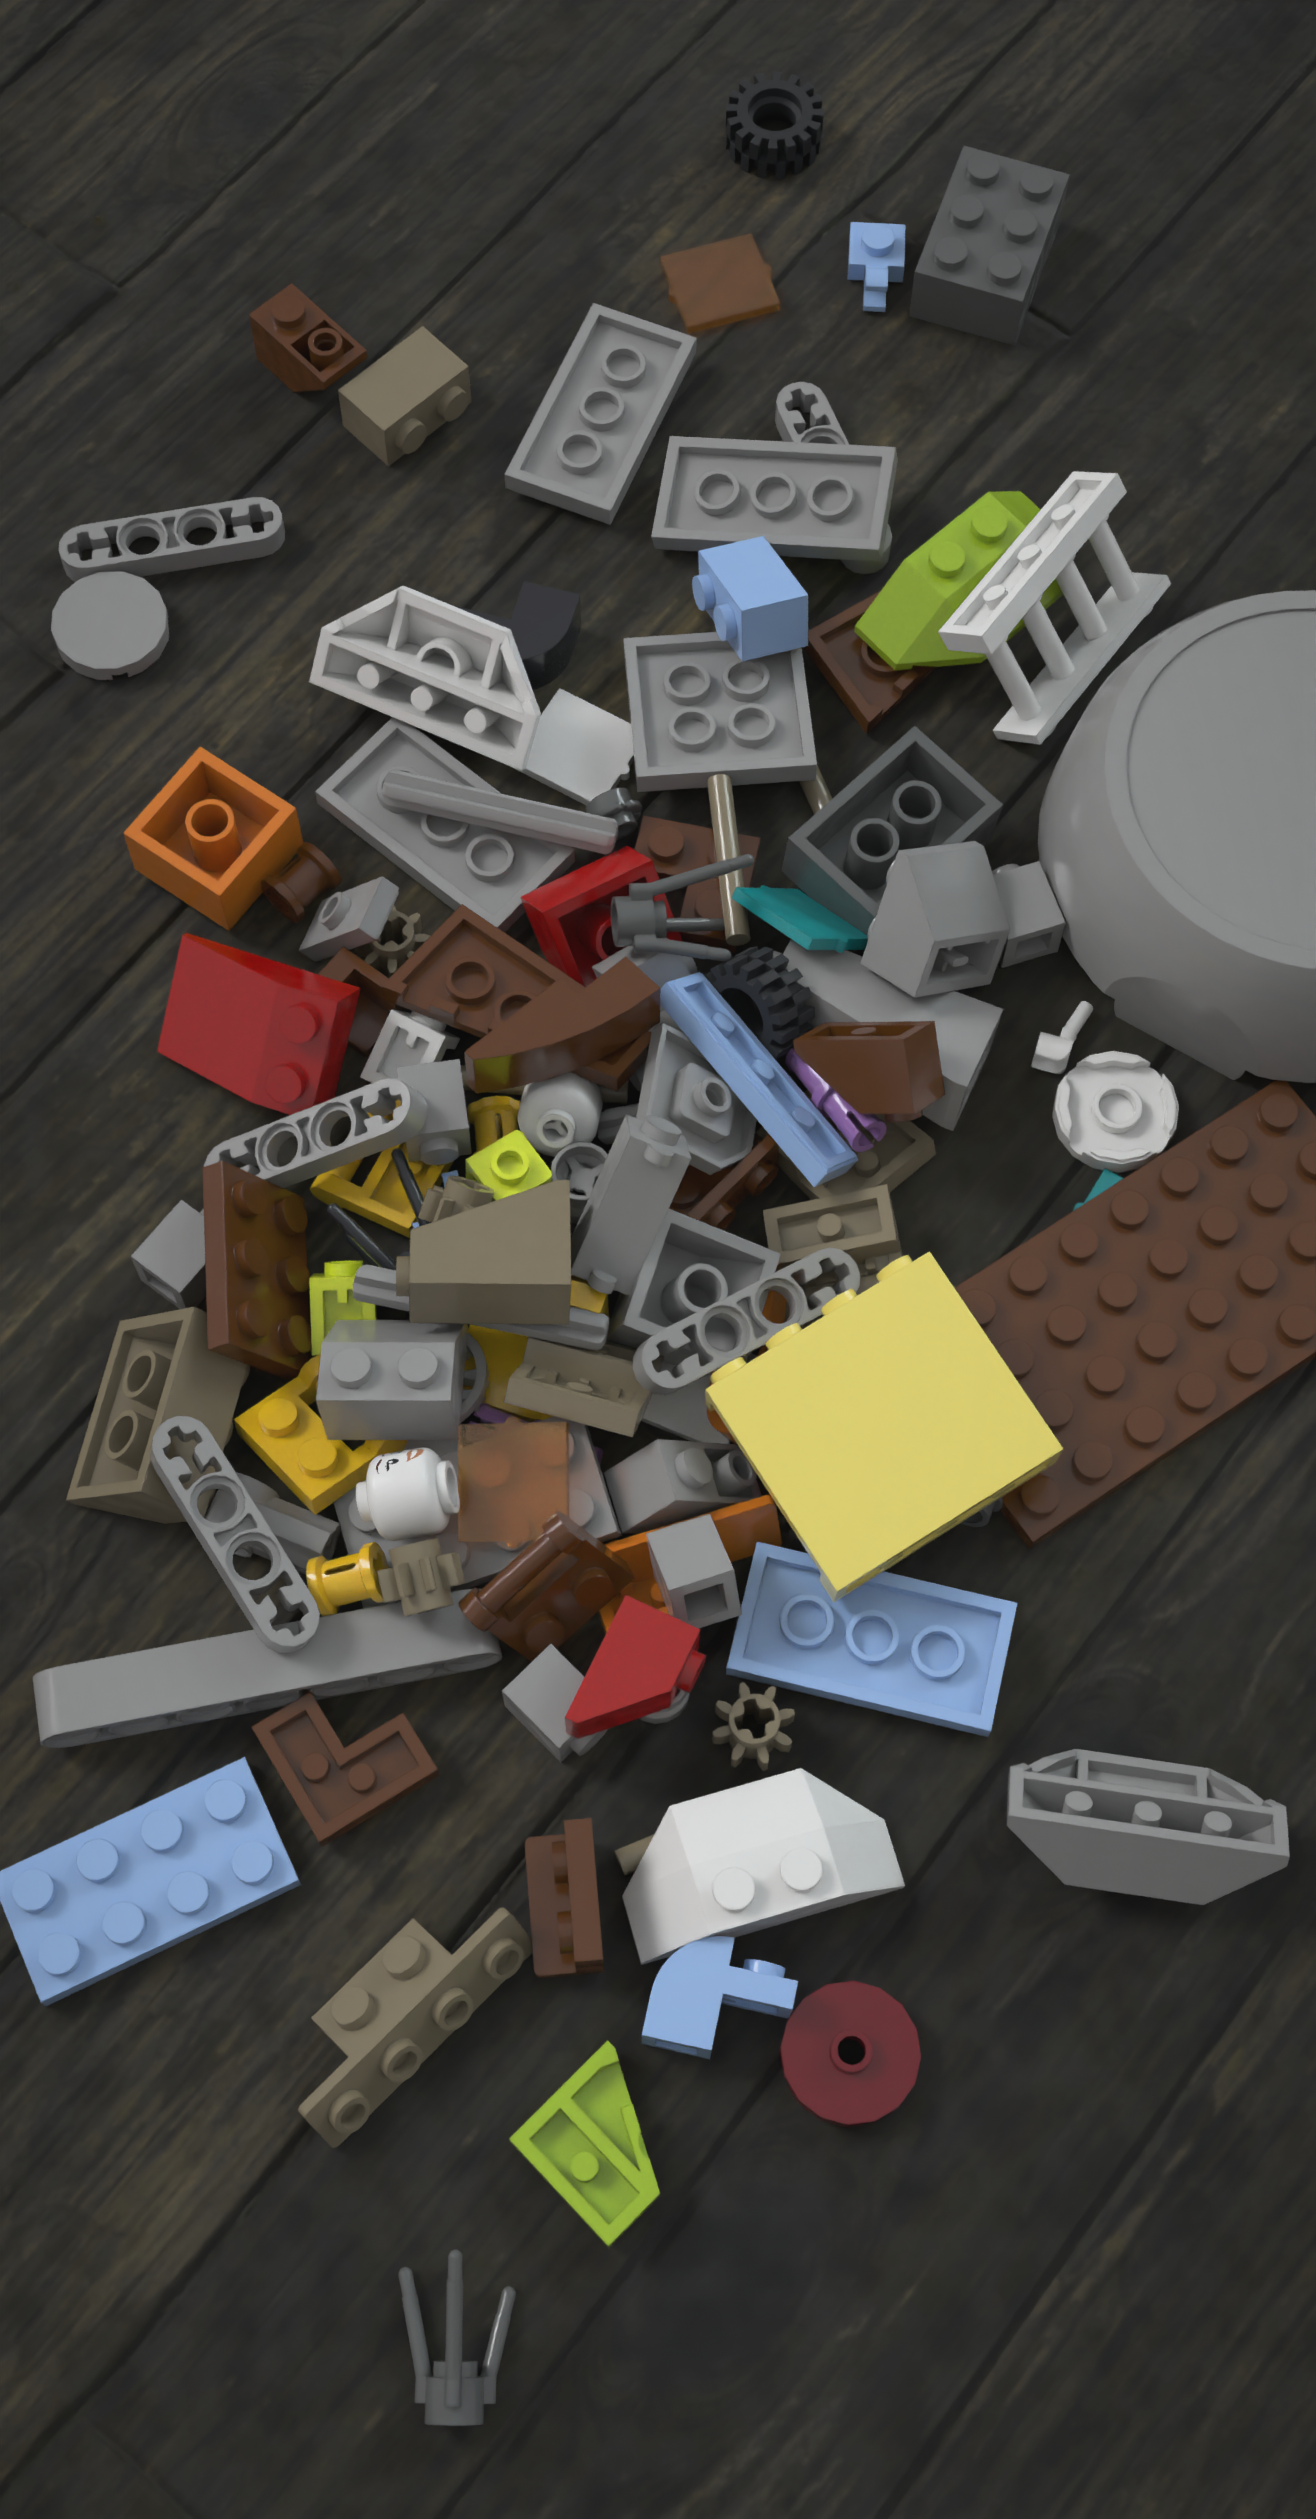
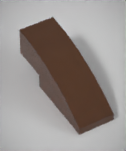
M626 956L579 993L560 977L464 1052L468 1086L475 1093L515 1088L555 1078L594 1063L628 1045L660 1023L661 988Z

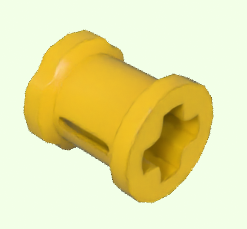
M491 1096L468 1105L466 1108L468 1122L474 1125L476 1152L473 1155L514 1130H518L517 1117L520 1101L508 1096Z
M371 1542L364 1544L359 1553L332 1560H327L322 1555L308 1560L306 1565L307 1586L322 1616L336 1614L341 1605L372 1598L376 1603L383 1602L377 1571L389 1568L384 1551L378 1543Z

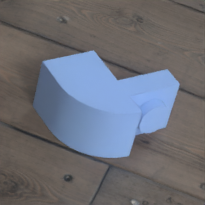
M712 1936L690 1942L667 1959L655 1978L642 2031V2044L710 2059L721 2004L789 2019L793 2009L798 1981L784 1978V1967L766 1961L745 1959L743 1969L729 1966L734 1937Z

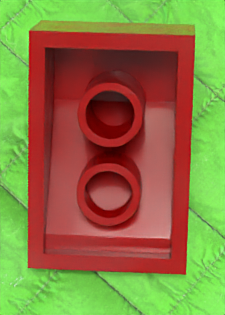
M185 933L181 938L157 1052L251 1103L292 1115L335 1098L361 988Z

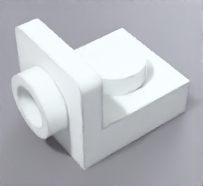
M391 1009L360 1077L371 1083L387 1078L398 1079L396 1067L440 1062L446 1049H456L460 1038L445 1031L447 1024L414 1011L410 1014Z

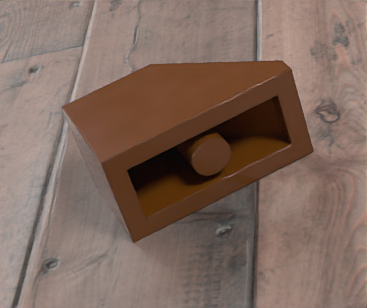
M935 1021L825 1022L793 1040L795 1053L859 1114H884L885 1120L888 1122L910 1121L923 1115L922 1109L945 1095Z

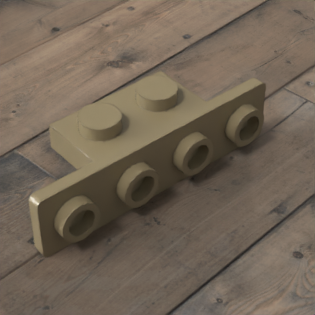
M504 1907L499 1908L452 1955L413 1918L311 2017L320 2029L348 2057L298 2108L299 2113L332 2148L338 2147L351 2133L362 2127L369 2115L405 2080L412 2077L420 2065L456 2029L463 2026L471 2014L506 1979L513 1976L522 1963L533 1953L532 1940L515 1917Z

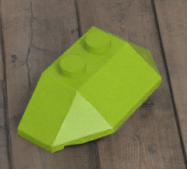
M1021 491L987 492L904 559L857 622L854 632L894 670L912 669L913 665L941 667L982 663L987 658L985 654L948 650L938 631L1041 509ZM1056 579L1043 592L1040 599L1045 610L1063 596ZM1022 619L1009 633L1006 642L1025 627Z

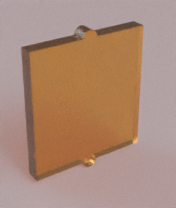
M751 233L660 256V265L670 288L668 300L671 303H676L688 334L780 310V302L770 280L771 266L763 263Z
M511 1416L506 1419L505 1423L458 1424V1493L460 1500L458 1542H506L508 1547L518 1548L521 1546L522 1541H535L544 1532L542 1524L556 1511H560L569 1517L568 1422L521 1423L519 1418Z

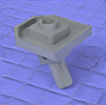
M661 1023L654 1028L651 1033L639 1103L610 1108L601 1112L597 1128L598 1139L606 1145L613 1144L626 1114L643 1121L646 1116L652 1115L673 1123L682 1131L681 1135L686 1137L691 1156L689 1165L712 1175L742 1161L752 1151L757 1119L684 1033L665 1023Z

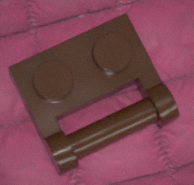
M556 1511L542 1524L544 1532L482 1590L473 1588L458 1602L463 1614L475 1627L483 1632L490 1631L531 1662L550 1644L558 1649L635 1578L626 1561L560 1511Z

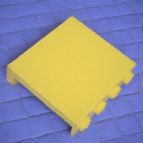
M930 1251L914 1261L911 1260L909 1255L894 1260L876 1275L879 1283L859 1295L856 1294L854 1289H849L837 1295L822 1307L821 1312L824 1315L822 1318L804 1329L798 1323L785 1327L765 1343L768 1351L748 1363L745 1362L743 1357L728 1362L710 1376L709 1379L713 1385L705 1389V1405L710 1412L716 1410L821 1572L819 1581L833 1602L841 1599L1052 1466L1063 1451V1447Z

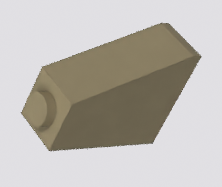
M555 1180L411 1229L410 1256H397L396 1296H409L410 1323L569 1325L571 1296L570 1180Z

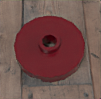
M857 1981L827 1984L803 1998L787 2020L780 2047L784 2078L797 2103L819 2120L843 2127L874 2123L897 2110L915 2085L921 2060L917 2029L903 2005L881 1988ZM845 2040L857 2041L863 2048V2060L855 2065L844 2063L838 2055L839 2044Z

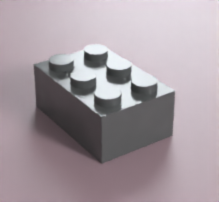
M963 146L915 270L909 316L1015 346L1062 219L1070 174Z
M914 726L788 838L782 872L810 898L867 935L869 926L877 915L887 886V872L896 859L898 850L976 841L984 846L992 838L1003 804Z

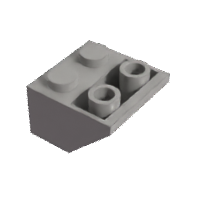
M976 841L898 850L896 859L887 872V886L877 915L869 926L867 933L868 942L860 964L914 998L991 984L1010 927L984 846Z

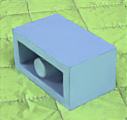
M764 536L698 551L699 575L694 576L692 579L695 602L701 611H707L714 621L719 638L722 641L729 642L742 662L808 646V594Z

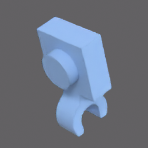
M851 222L848 280L864 281L863 311L885 312L888 282H903L905 224Z

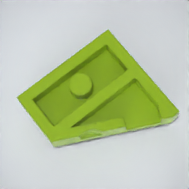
M607 2041L509 2140L609 2248L660 2196V2191L627 2090L616 2049Z

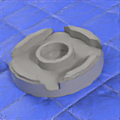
M124 571L98 572L77 580L61 594L52 610L51 632L62 660L77 673L96 680H113L112 675H121L127 672L128 677L141 673L160 658L169 641L168 612L159 591L144 578Z

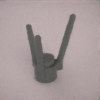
M745 854L651 883L629 884V896H615L611 902V927L614 945L616 947L633 946L634 953L660 952L724 962L730 960L731 952L727 949L662 939L666 937L667 932L725 930L724 918H667L664 901H653V896L753 865L754 857L751 854Z
M457 2249L450 2251L448 2255L445 2360L434 2361L433 2376L413 2272L408 2267H403L399 2271L402 2302L416 2376L415 2403L425 2404L424 2424L466 2426L483 2424L484 2404H496L497 2374L516 2296V2291L511 2286L505 2287L501 2293L481 2374L477 2376L478 2361H462L463 2255Z

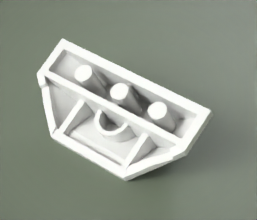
M401 586L321 628L310 683L520 771L526 768L541 712L511 629L406 586Z
M799 1768L669 1806L622 1898L641 1965L670 1957L681 1947L695 1940L712 1936L735 1938L905 1887L885 1820L807 1771Z

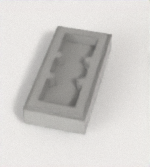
M382 876L342 893L336 892L331 897L322 900L299 948V952L317 962L336 955L342 947L351 950L378 940L399 895V887Z

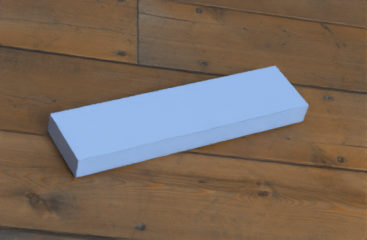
M698 972L664 984L660 993V1005L813 1187L845 1174L859 1160L852 1149L702 973Z

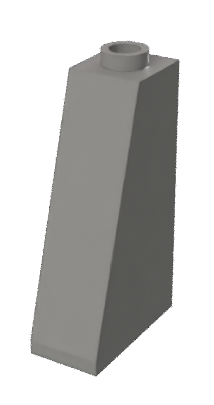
M791 939L783 953L789 959L786 969L790 972L798 968L803 975L797 981L800 989L809 986L812 997L805 1001V1005L815 1007V1018L808 1021L814 1028L825 1022L935 1021L945 1095L922 1110L924 1116L941 1127L953 1131L989 1055L1003 1009L956 991L914 998L860 964L862 960L860 955L846 950L844 953L835 950H807ZM773 951V958L782 953Z

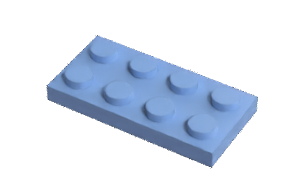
M762 1542L756 1543L741 1605L742 1615H739L726 1667L727 1675L985 1737L989 1736L1017 1603L884 1571L841 1599L833 1602L819 1581L821 1572L808 1553Z
M243 1757L1 1870L0 1902L40 2002L48 2006L300 1886L301 1883L246 1758Z

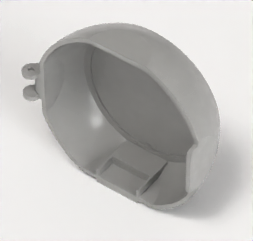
M1315 590L1281 591L1252 595L1224 602L1180 621L1139 647L1109 675L1084 711L1052 773L1039 814V861L1066 922L1062 936L1074 958L1093 983L1104 994L1115 999L1114 1011L1116 1017L1232 1080L1240 1078L1245 1071H1248L1255 1076L1271 1080L1316 1083Z

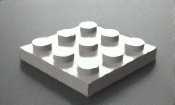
M717 632L624 638V659L637 792L708 787V778L716 774L730 776L732 786L816 780L817 760L802 648L742 662L729 642L722 641Z

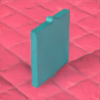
M761 885L760 888L736 887L732 895V899L807 950H835L844 953L845 950H865L868 942L866 934L798 889L770 888L765 885Z

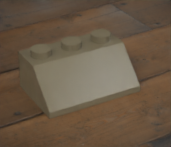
M190 1307L119 1322L66 1501L79 1506L164 1524L187 1522L153 1467L150 1459L153 1436L157 1428L167 1419L176 1416H189L201 1421L208 1428L223 1452L224 1447L232 1436V1418L241 1387L246 1382L250 1372L249 1365L208 1350L207 1313L197 1307ZM177 1435L170 1437L171 1444L169 1451L165 1454L166 1457L171 1460L174 1457L180 1456L192 1472L190 1481L181 1483L184 1489H190L200 1477L216 1472L212 1465L202 1474L199 1472L192 1459L194 1448L197 1446V1442L194 1439L183 1443ZM216 1489L205 1491L197 1500L199 1513L203 1517H205L206 1510L214 1499Z

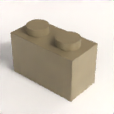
M422 326L338 390L343 426L387 466H390L404 454H410L417 450L428 435L445 422L457 419L471 403L469 366Z

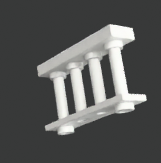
M1073 471L938 631L948 650L985 654L1013 705L993 729L997 739L1041 745L1045 738L1052 734L1058 722L1141 620L1152 611L1154 604L1171 585L1167 575L1131 572L1106 521L1109 513L1127 493L1118 473ZM1087 539H1089L1111 583V587L1097 604H1095L1073 561L1076 553ZM1054 579H1056L1079 624L1064 644H1062L1040 602L1043 592ZM1021 619L1046 664L1030 685L1006 642L1009 633Z

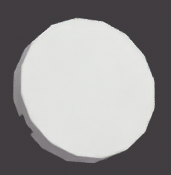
M1117 1051L1089 1055L1078 1062L1076 1067L1069 1071L1058 1085L1052 1114L1057 1136L1073 1157L1094 1169L1104 1170L1106 1168L1116 1173L1139 1169L1161 1155L1175 1133L1179 1104L1172 1083L1164 1074L1161 1077L1156 1070L1149 1067L1150 1062L1138 1055Z

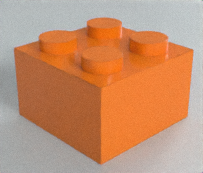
M202 747L195 751L123 833L135 870L228 931L232 929L263 893L261 881L267 876L276 877L303 844L297 810L294 806Z

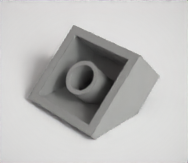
M668 1209L630 1294L619 1293L609 1323L606 1341L638 1349L642 1343L655 1333L775 1273L781 1254ZM769 1290L762 1292L759 1298L761 1313ZM711 1318L707 1321L705 1336L708 1343L718 1351L727 1352L732 1350L736 1342V1334L731 1324L722 1318ZM689 1343L669 1355H663L659 1351V1355L665 1356L663 1362L671 1365H677L684 1359L694 1355ZM748 1355L743 1357L745 1362L747 1361Z
M337 1320L322 1342L316 1403L327 1440H459L468 1325L457 1323H410V1320Z

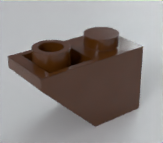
M292 283L249 314L257 359L293 392L325 390L367 358V350Z

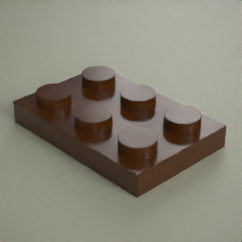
M222 1160L202 1168L208 1350L291 1381L298 1376L304 1364L311 1359L312 1347L308 1293L310 1274L307 1268L306 1248L308 1219L304 1197Z

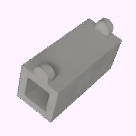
M627 1114L625 1115L571 1238V1275L587 1280L589 1286L599 1292L611 1294L615 1290L629 1295L691 1161L686 1137L681 1135L682 1131L676 1125L652 1115L646 1116L644 1121Z

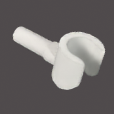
M1086 1001L1080 1002L1066 1025L1062 1028L1060 1037L1044 1032L1040 1033L1031 1067L1054 1074H1061L1065 1071L1077 1034L1093 1011V1006Z

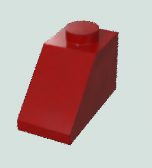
M625 1595L565 1716L566 1733L580 1739L670 1708L679 1689L690 1693L706 1660V1655L697 1651L700 1642V1629Z

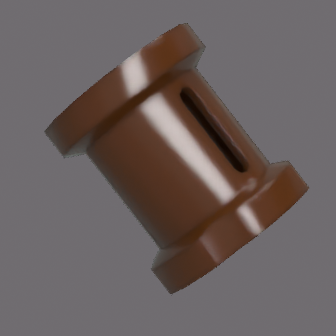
M304 842L297 849L298 857L276 877L267 876L261 881V889L266 898L284 917L294 923H298L304 918V908L326 888L335 889L342 882L337 868L330 859L309 842Z

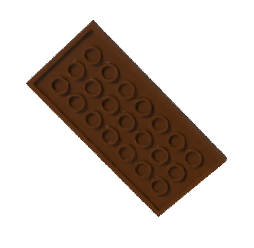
M1275 1080L955 1287L961 1299L1063 1447V1451L1055 1464L1002 1496L1003 1505L1000 1509L1029 1549L1316 1357V1116L1287 1081Z

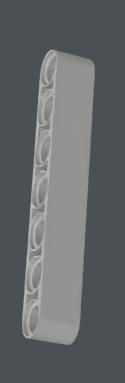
M468 1589L451 1592L454 1603L452 1606L404 1617L401 1602L319 1617V1625L311 1641L301 1650L292 1653H278L268 1648L253 1629L57 1666L38 1672L33 1676L40 1744L48 1748L79 1746L283 1707L309 1692L312 1693L315 1700L472 1671L493 1665L502 1659L500 1641L490 1631L483 1632L475 1627L461 1611L458 1602L472 1590ZM300 1621L275 1625L272 1628L276 1632L287 1628L295 1636L300 1634L298 1630Z

